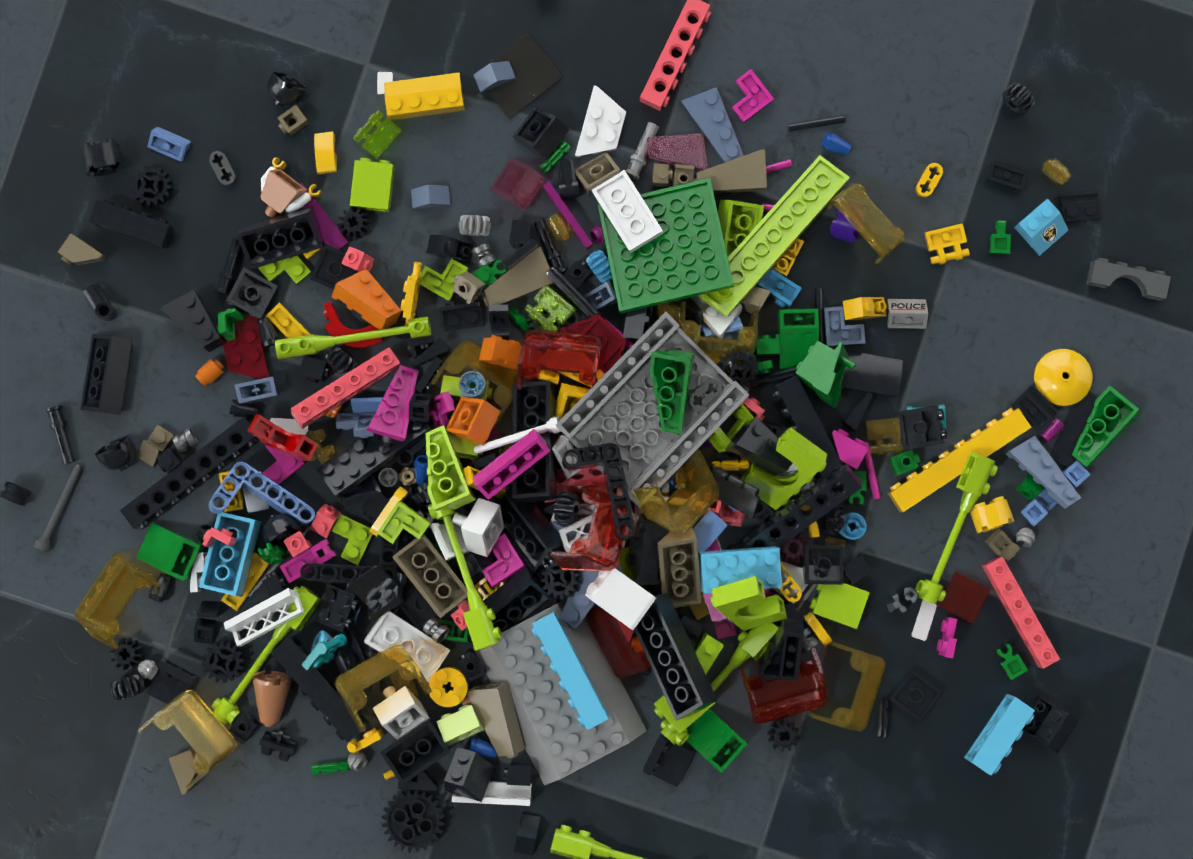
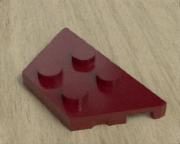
M245 314L244 320L235 322V340L228 341L223 337L226 342L223 344L228 371L256 379L268 378L270 375L264 346L260 340L258 319Z
M599 314L560 329L604 374L624 354L627 340Z

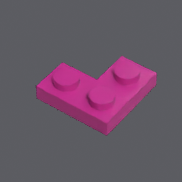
M751 69L735 81L746 95L745 98L732 107L743 123L774 101L772 95Z
M449 391L433 398V409L430 417L434 429L443 425L446 428L450 421L447 413L455 410L454 401Z
M265 445L277 461L266 469L263 475L278 485L305 464L303 460L292 458Z
M506 534L501 535L492 548L498 560L482 570L493 588L525 567Z
M946 617V620L942 621L941 632L943 634L942 639H939L937 643L938 655L953 658L957 639L953 638L957 619Z

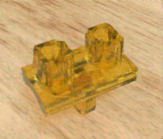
M323 429L314 432L310 430L305 435L317 444L327 438ZM319 444L315 450V454L322 465L336 453L331 444L324 448ZM314 454L311 458V461L317 459Z

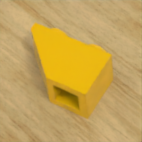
M860 297L843 301L845 320H861L887 316L884 297Z

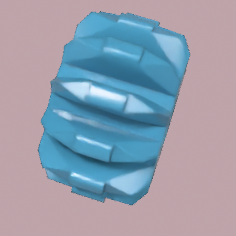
M594 251L586 258V262L600 282L605 283L612 279L609 259L603 251Z

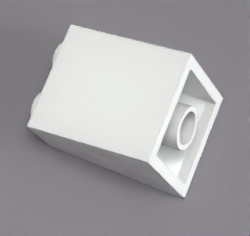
M609 563L600 569L598 577L588 586L585 594L590 600L632 630H634L656 599V597Z

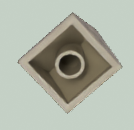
M607 152L575 169V175L588 196L593 194L592 189L621 172Z

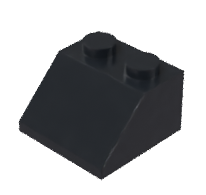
M535 107L513 137L533 153L547 160L553 154L558 144L565 138L569 129L556 116Z
M457 747L444 779L445 791L482 802L495 767L476 752Z

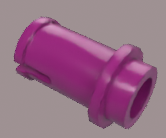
M1056 418L1051 421L1050 426L1040 436L1050 443L1060 431L1064 430L1065 425Z

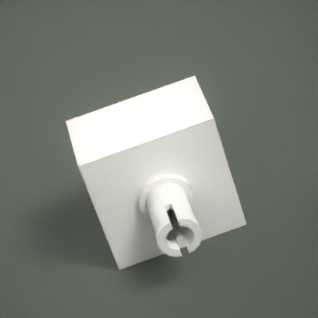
M478 498L468 516L457 512L452 521L454 525L461 526L466 550L488 557L504 529L500 505Z
M393 686L387 687L383 691L387 699L373 708L381 725L397 740L430 719L422 703L406 686L397 692Z

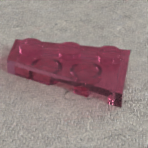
M703 133L647 138L649 158L669 163L691 165L694 168L700 169V171L708 169Z

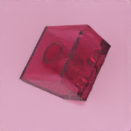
M510 158L490 190L510 204L525 211L546 179L532 167Z

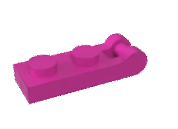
M327 539L279 566L289 583L301 577L300 569L304 564H323L337 556L334 550L330 549V543ZM320 549H322L325 554L321 558L317 553V551H319ZM311 566L305 567L303 574L305 575L314 568Z

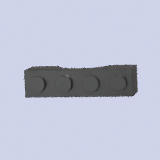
M1098 258L1090 264L1086 285L1105 289L1117 278H1128L1139 286L1142 297L1162 301L1167 298L1171 276L1165 275L1163 271L1155 270L1154 272L1146 271L1147 268L1135 266V268H1131L1126 263L1116 262V264L1109 263L1108 259Z

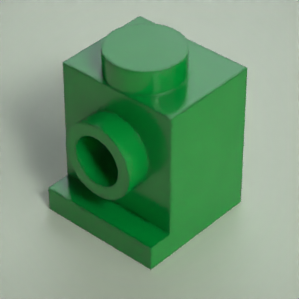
M776 334L774 338H771V335L759 336L760 339L752 340V352L755 351L756 356L780 354V334Z
M912 450L888 458L895 476L918 468L917 463H920L918 454L916 452L913 453ZM905 458L909 460V465L907 466L903 464Z

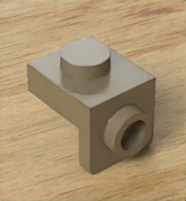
M997 528L985 541L997 556L1003 557L1007 562L1020 550V547L1013 543L1000 528Z

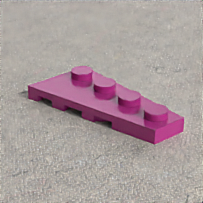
M402 365L398 367L366 431L402 442L405 440L409 422V402L415 391L418 370Z

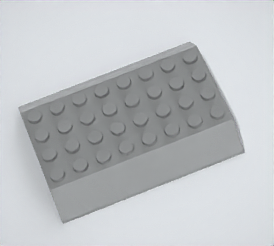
M667 312L638 339L555 425L576 448L605 443L616 444L621 453L629 499L639 508L657 492L749 396L736 381H732L679 328L680 325ZM680 350L695 353L689 395L708 379H716L721 384V392L704 408L693 409L687 401L682 434L664 432L661 429L656 396H654L653 381L649 372L652 352ZM709 383V389L705 393L715 392L716 384ZM702 394L700 397L694 396L693 398L695 401L693 402V404L700 405V399L703 398L704 395ZM607 449L605 451L607 457H615L613 450ZM586 453V457L590 461L596 459L594 453ZM602 465L596 466L603 473ZM609 469V474L612 477L619 476L617 469Z
M567 599L502 632V638L498 639L499 644L475 651L491 684L509 683L524 747L544 785L568 776L647 732L588 617H585L577 629H574L560 617ZM553 611L556 612L609 715L608 720L589 730L585 726L581 727L577 719L579 714L577 709L573 710L568 702V697L570 696L567 691L563 692L558 682L561 679L559 674L553 673L549 665L551 662L549 655L545 657L540 646L543 643L540 638H535L531 630L534 621Z

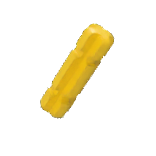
M747 459L722 461L721 463L719 461L712 462L714 467L718 466L725 471L749 469V460Z

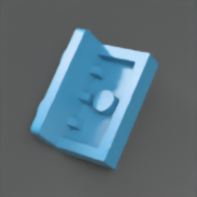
M772 268L757 286L769 290L768 297L774 298L776 300L775 303L782 308H785V306L789 308L802 289Z

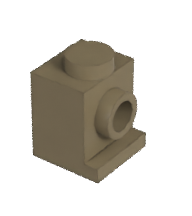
M294 105L278 117V120L281 122L278 126L284 134L289 133L290 136L310 124L297 105ZM292 120H295L296 123L293 126H290V122Z
M654 163L652 187H671L673 170L669 168V164Z
M675 164L673 186L693 182L694 166ZM686 176L687 181L682 182L680 177Z
M466 271L454 278L452 284L455 286L452 291L466 299V302L470 304L479 298L485 283Z

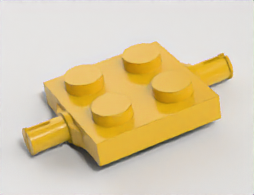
M414 262L413 273L411 276H408L407 281L405 280L403 292H406L405 299H402L401 311H404L403 317L406 318L405 326L409 325V319H414L415 310L417 309L422 275V263Z

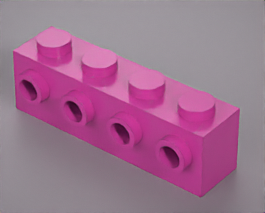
M533 429L473 477L475 486L489 500L550 452L547 442Z

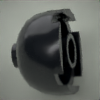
M273 71L267 84L268 92L274 98L273 102L281 107H284V105H295L300 102L306 93L307 87L293 77L292 79L286 77L287 74Z
M123 436L111 441L110 445L106 448L105 446L101 447L95 452V456L104 468L123 471L130 467L129 463L135 456V447L129 436Z
M273 514L268 518L263 527V539L266 544L271 543L273 547L275 545L286 547L284 540L298 531H303L296 519L290 515Z

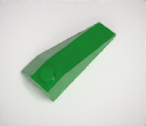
M668 350L656 351L651 354L649 372L653 381V391L657 400L661 429L664 432L682 434L695 353Z
M1109 385L1096 399L1092 413L1088 417L1087 424L1080 435L1072 456L1088 468L1142 415L1140 409Z

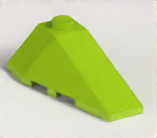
M720 200L718 216L728 257L762 220L763 205L733 200Z
M443 425L427 432V489L434 510L459 508L475 501V496L471 487L467 485L463 467L445 426Z

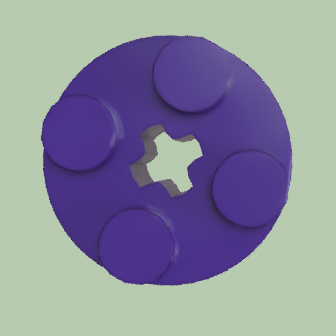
M845 200L843 202L839 201L836 209V217L838 218L832 221L830 235H833V238L855 244L863 223L862 217L866 212V207Z

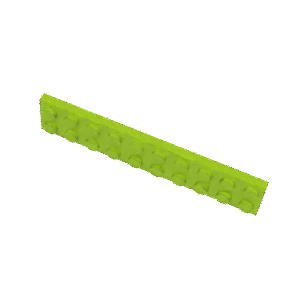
M819 155L728 257L734 287L698 296L727 318L846 185L850 177Z

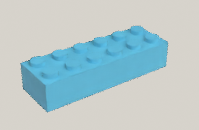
M553 611L534 621L531 630L535 638H540L543 643L540 647L545 657L549 655L551 659L549 665L553 673L559 674L561 679L558 682L563 692H568L570 696L568 697V702L573 710L577 709L579 713L577 719L581 727L585 726L589 730L608 720L609 715L556 612Z

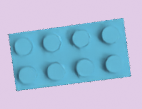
M223 512L217 514L214 528L229 530L233 533L232 537L236 538L237 541L234 546H229L216 539L213 546L209 547L199 585L200 588L243 597L261 521Z
M776 546L698 552L701 592L704 594L712 593L713 588L757 576L763 582L764 589L782 588L780 549Z
M1006 694L964 758L989 775L997 773L1001 767V760L1010 754L1012 750L1011 745L1015 740L1018 741L1023 734V727L1032 721L1035 710L1018 698Z

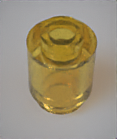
M1049 158L1042 166L1044 168L1042 173L1055 184L1063 185L1071 176L1069 169L1056 158L1052 160Z
M556 213L546 220L548 222L547 226L556 241L561 240V242H565L572 237L571 233L573 230L560 213Z

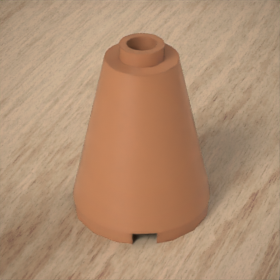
M261 671L253 675L259 720L266 727H274L275 724H278L292 683L284 672L272 671V674L265 675V671Z

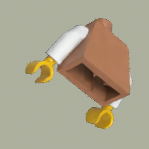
M278 157L273 159L272 163L274 166L269 167L261 178L262 193L260 197L262 201L268 204L265 214L272 218L277 213L282 214L296 211L311 201V197L317 198L322 193L321 190L317 193H312L313 189L317 187L315 184H312L309 187V192L306 193L307 189L282 171L286 168V163L282 161L278 165L280 162Z

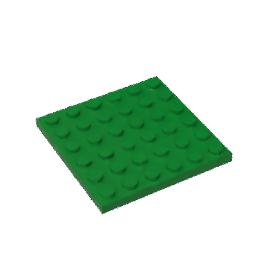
M710 178L640 194L663 230V234L632 253L629 252L601 205L598 204L620 314L734 287Z

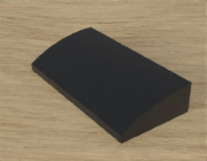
M846 350L849 360L856 363V367L854 370L846 367L841 383L843 389L894 398L899 397L903 360Z

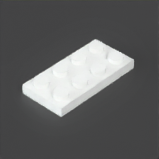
M625 170L592 189V193L630 253L663 234V230Z
M390 611L378 618L364 640L366 644L428 683L450 652V649L440 643H436L431 637Z

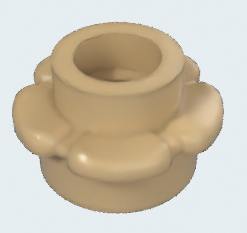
M405 467L401 470L399 480L403 482V485L411 486V484L416 483L414 468Z

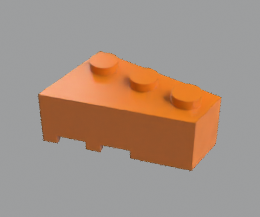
M367 269L336 283L331 296L335 300L339 299L344 302L348 309H354L362 315L361 318L379 330L396 324L401 313V309Z
M491 335V338L483 339L479 361L529 374H538L540 363H537V361L542 357L543 352L537 350L538 347L526 344V346H523L518 341H507L502 339V337Z

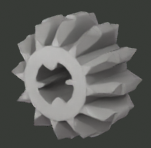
M479 215L461 216L459 222L460 234L466 236H488L491 230L490 218Z

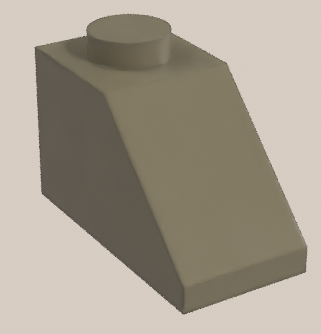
M71 233L58 251L62 255L61 259L69 265L74 263L79 266L105 261L107 258Z
M754 287L740 303L742 309L756 317L770 291Z
M195 748L169 758L182 795L190 791L201 767V755Z

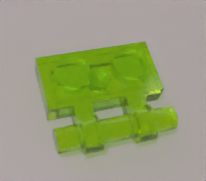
M379 110L367 118L368 121L362 128L359 127L357 129V133L353 137L357 143L364 138L366 141L362 147L375 159H378L402 132L388 118L381 123L379 119L383 114ZM375 125L377 129L370 136L368 132Z
M545 285L533 298L537 303L535 307H532L530 304L525 307V311L529 313L533 320L536 319L546 331L549 330L553 334L558 330L553 323L557 320L563 324L575 312V308L548 285ZM543 309L550 314L548 318L541 314Z

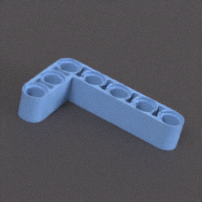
M238 462L233 466L208 503L209 510L212 513L220 514L229 505L240 487H243L280 513L288 514L296 519L300 526L309 525L315 517L312 507L244 462ZM242 469L245 472V476H238L235 470ZM252 480H259L261 487H254ZM231 484L234 487V491H226L224 485ZM268 491H275L277 498H271L268 495ZM221 500L223 507H216L213 501ZM284 502H291L293 509H287ZM306 512L309 515V520L302 519L300 513Z

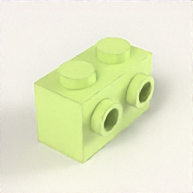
M464 705L458 709L459 711L453 714L447 713L440 720L436 721L444 743L451 746L485 730L472 705Z

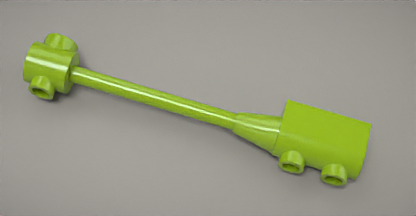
M428 316L409 319V325L337 337L312 334L275 340V349L278 359L283 360L319 354V351L333 347L335 344L410 333L411 338L431 336V326Z
M972 451L970 452L956 486L963 490L960 512L932 580H920L916 585L915 590L920 599L932 604H937V601L944 600L946 592L942 590L944 586L938 583L967 513L970 512L982 493L987 494L990 489V484L987 483L989 475L994 476L997 472L994 460Z
M429 504L428 510L432 519L444 520L467 588L470 611L463 613L475 651L499 644L498 639L502 638L499 627L494 628L492 620L496 619L495 613L492 608L488 609L474 587L451 516L455 515V509L458 508L435 511L433 505Z
M296 586L293 589L298 592L305 613L275 629L272 639L230 699L223 697L222 700L217 698L211 707L214 709L212 715L225 724L230 723L233 725L241 715V712L238 710L239 706L235 703L252 681L253 675L259 671L278 642L292 629L302 630L319 606L321 597L305 586L300 588ZM295 602L290 604L287 610L288 613L297 610Z
M769 623L755 627L748 633L743 631L739 635L738 640L740 643L729 664L710 684L713 692L734 669L738 668L748 658L752 657L756 662L759 660L778 630L775 624ZM665 719L660 725L663 729L661 733L674 745L681 746L689 737L688 730H684L680 735L677 732L673 734L667 727L669 722Z
M561 825L560 829L556 828L550 853L572 859H589L590 855L616 859H646L613 850L591 838L590 832L580 830L579 834L571 832L572 828Z

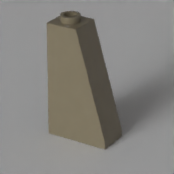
M765 149L697 172V178H693V182L710 178L714 194L766 191Z
M541 247L536 248L484 290L486 295L482 297L486 307L496 304L507 305L541 291L544 287L548 288L555 285L546 274L550 268Z
M509 683L480 684L469 689L467 695L498 757H517L518 753L525 748Z

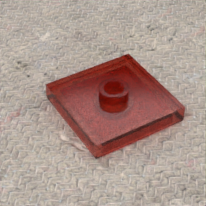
M955 571L945 589L946 595L944 600L939 601L937 606L973 624L990 589Z

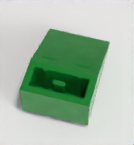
M787 309L777 312L778 334H780V370L797 367L799 362L804 361L808 349L819 341L818 309Z
M152 522L136 558L175 578L189 581L198 554L202 553L205 546Z
M710 708L687 728L689 737L686 741L721 773L747 745V742Z

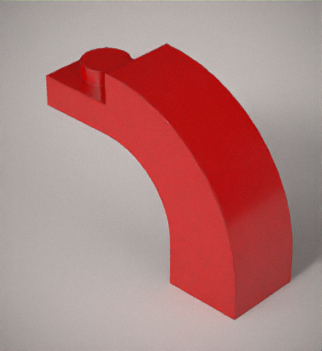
M331 301L323 304L325 310H323L324 316L327 321L331 320L330 323L324 326L334 337L379 330L372 324L362 329H349L342 324ZM380 337L342 344L355 349H367L384 343V340Z
M259 414L255 415L247 432L260 439V442L272 449L303 461H310L319 445L303 434H294L278 427Z

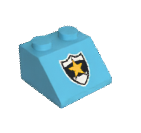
M1048 199L1014 227L1039 256L1068 231L1061 213Z

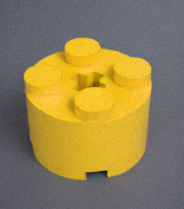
M1003 496L992 499L988 505L985 502L976 504L972 507V511H970L977 534L1003 527V524L1006 523L1011 524L1015 522L1007 499L1004 500Z
M451 666L444 667L431 677L428 687L431 699L438 705L453 707L461 703L466 697L469 683L462 670ZM448 682H451V686L454 689L446 691L444 684L446 685Z

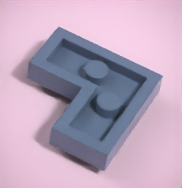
M843 307L823 308L826 346H838L839 342L843 345L865 344L864 324L845 325Z
M375 412L338 413L336 429L350 430L354 428V437L368 438L374 436V433L366 430Z

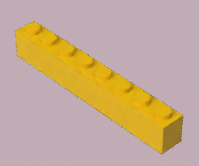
M1010 408L1002 413L1003 417L997 421L995 418L988 422L986 429L974 431L970 434L971 438L965 442L963 439L954 445L955 449L951 452L946 450L938 455L939 460L936 462L929 461L922 466L923 470L919 473L914 471L906 476L907 481L904 483L897 482L891 486V491L887 494L899 512L906 511L962 474L971 451L988 457L1032 428L1020 409L1013 410Z

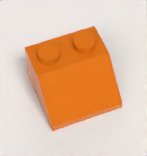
M461 397L446 427V431L472 444L484 446L497 421L500 410L485 400Z

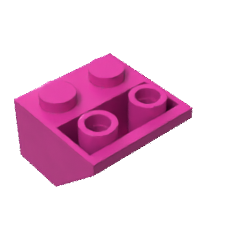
M838 429V431L834 430L831 436L840 461L844 464L847 463L848 466L855 470L858 469L868 451V448L865 447L866 443L858 438L855 440L848 438L849 434L841 429Z

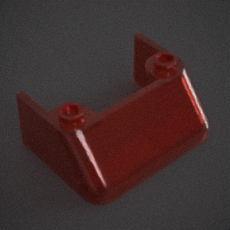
M539 330L527 331L524 334L517 364V389L521 390L523 378L534 379L540 375L541 370L578 373L579 380L582 383L592 385L593 387L598 382L601 339L589 335Z
M567 485V491L576 493L579 497V503L595 505L588 538L575 540L571 545L570 552H551L550 556L562 570H613L618 565L623 541L619 540L615 535L607 490L595 485ZM623 507L616 508L618 515H626V510ZM626 526L620 527L622 535L625 534Z
M598 605L593 607L586 616V621L614 675L617 678L626 679L650 668L651 665L644 650L636 653L633 652L616 618Z
M815 648L811 649L813 660L804 661L800 665L797 681L776 679L762 683L759 677L750 676L747 678L744 668H740L744 691L754 723H767L821 708L827 704L828 697L824 672Z

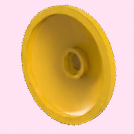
M1057 349L1047 353L1040 359L1034 371L1036 389L1051 404L1057 406H1070L1081 401L1088 394L1093 380L1092 370L1087 360L1081 354L1069 349ZM1064 372L1069 375L1068 379L1062 377Z

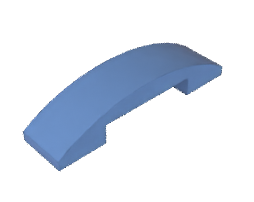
M1078 460L1063 471V474L1074 488H1077L1091 475ZM1043 488L1020 512L1032 526H1035L1058 503L1046 492V488Z

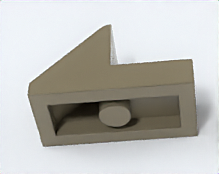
M157 425L148 440H143L137 457L154 467L158 462L156 457L166 450L172 441V437L175 435L162 426Z

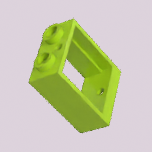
M742 403L732 413L737 421L729 432L725 434L718 427L708 438L709 442L718 452L726 451L725 448L743 424L754 418L749 409Z

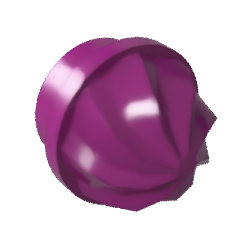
M602 225L594 226L590 230L592 240L596 244L605 243Z

